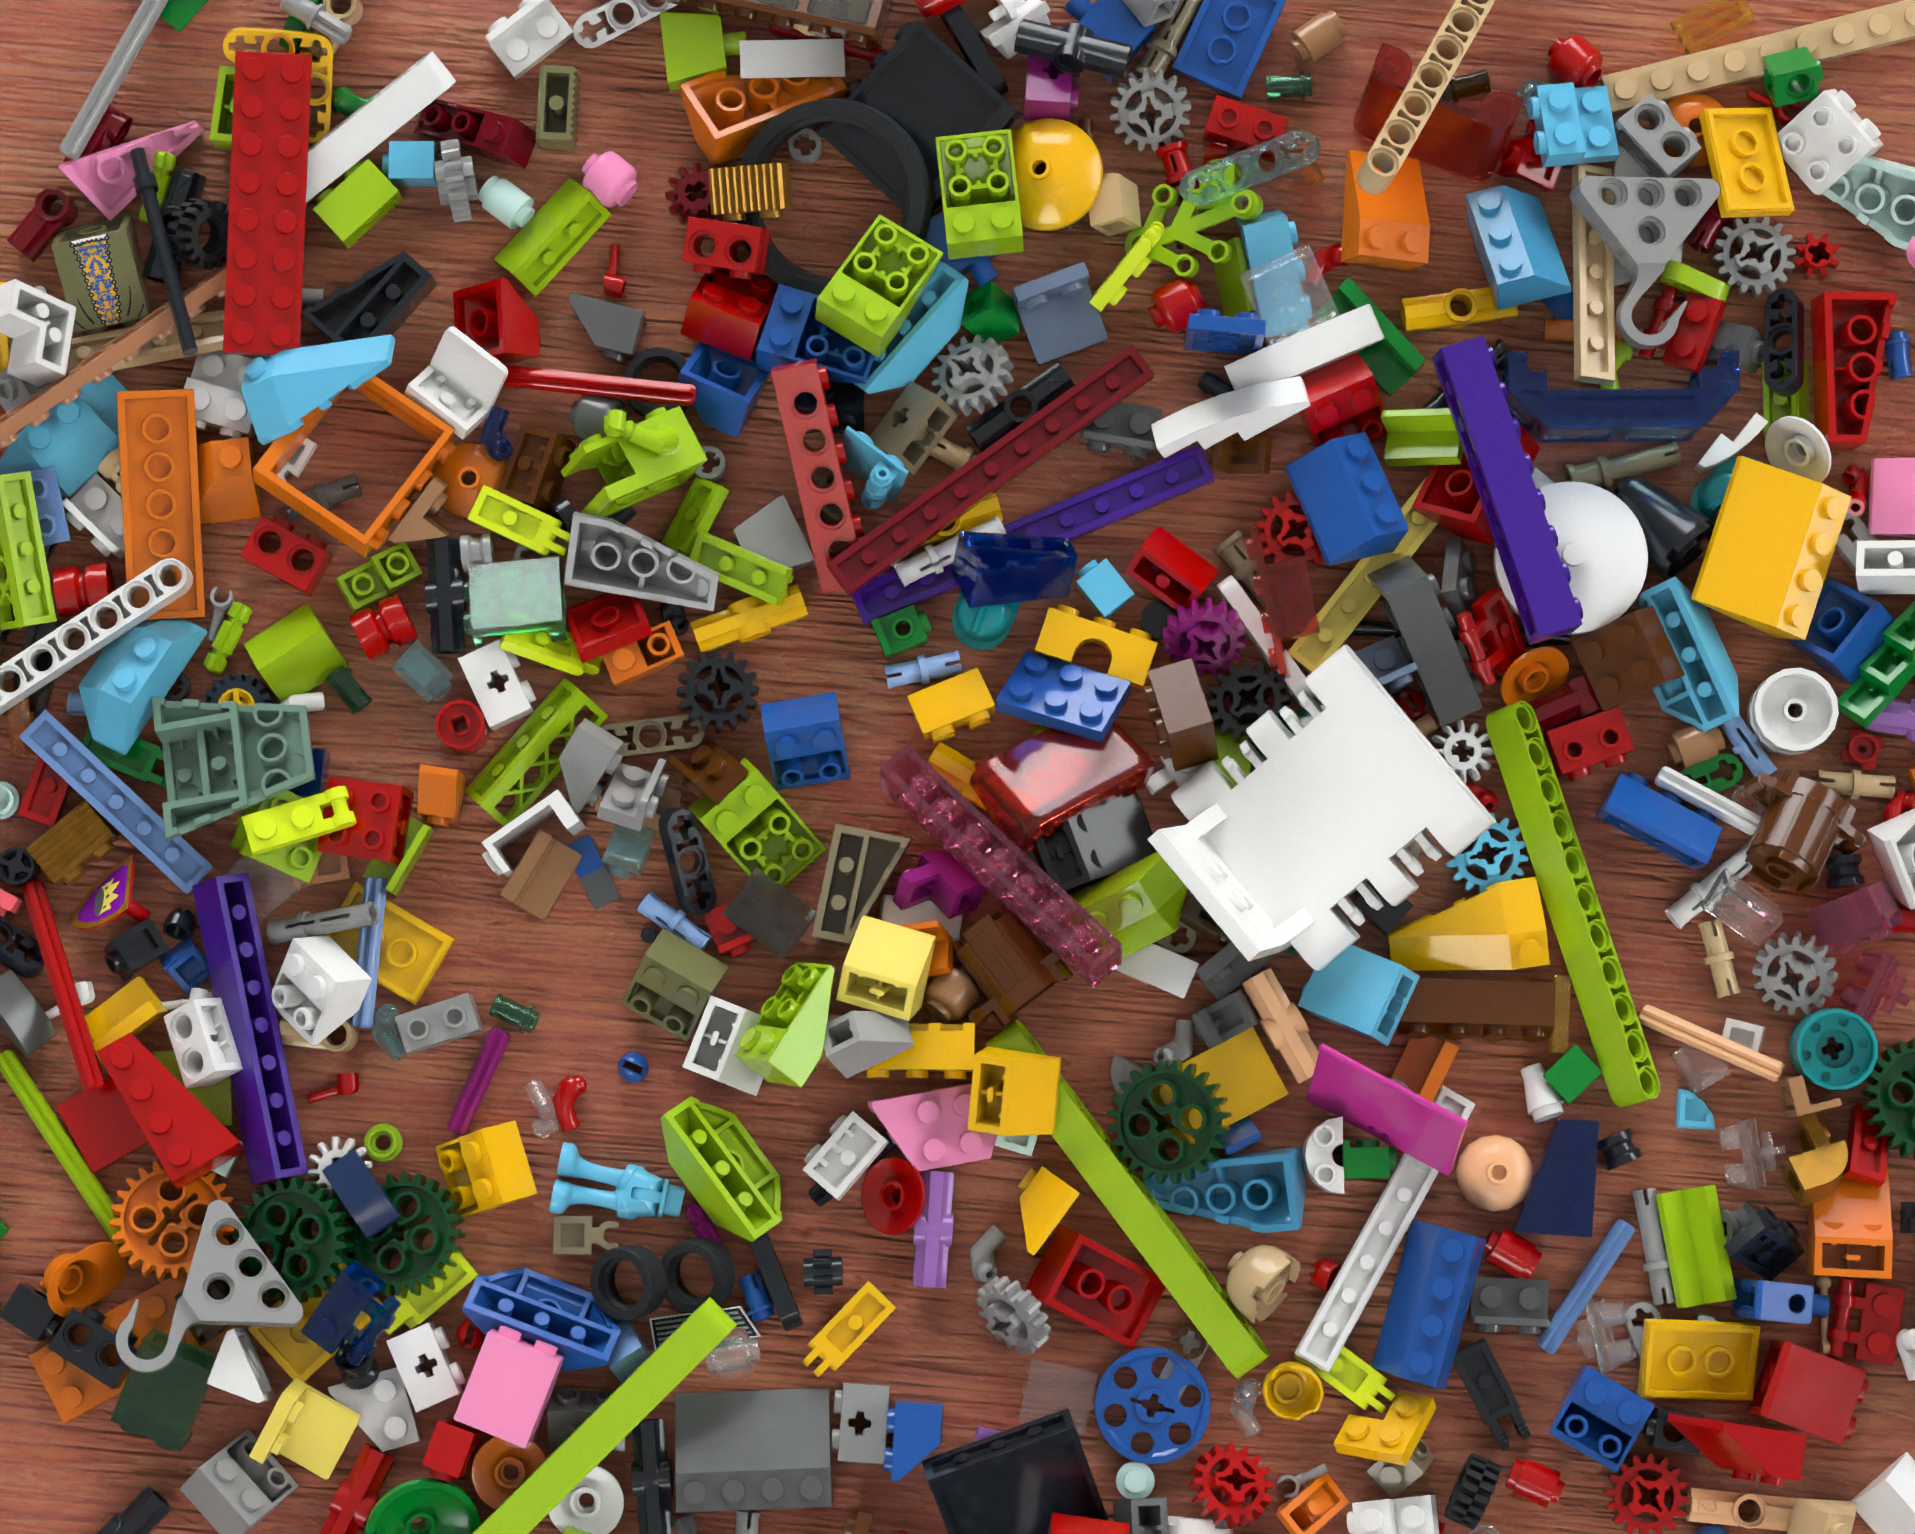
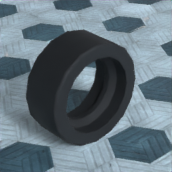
M663 347L644 349L631 359L625 368L623 377L638 379L642 370L654 363L668 364L675 368L679 374L687 361L672 349ZM627 400L634 412L643 418L651 411L660 407H665L666 411L680 406L683 413L689 407L672 404L658 407L650 405L645 401Z
M694 1237L674 1245L664 1254L661 1260L666 1272L667 1281L664 1297L673 1307L684 1313H693L709 1297L720 1305L732 1293L736 1282L734 1263L727 1250L720 1243L710 1238ZM690 1253L702 1256L710 1264L714 1274L712 1292L703 1298L691 1294L684 1286L680 1277L681 1261L685 1255Z
M625 1245L603 1253L595 1262L590 1277L591 1292L596 1304L606 1315L616 1320H632L656 1311L663 1302L667 1289L666 1272L661 1260L652 1250L641 1245ZM623 1260L632 1262L639 1270L642 1278V1295L639 1302L635 1305L627 1304L619 1296L615 1286L616 1268Z

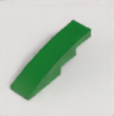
M1915 601L1882 633L1884 643L1859 666L1861 676L1837 699L1839 712L1865 728L1894 700L1915 674Z

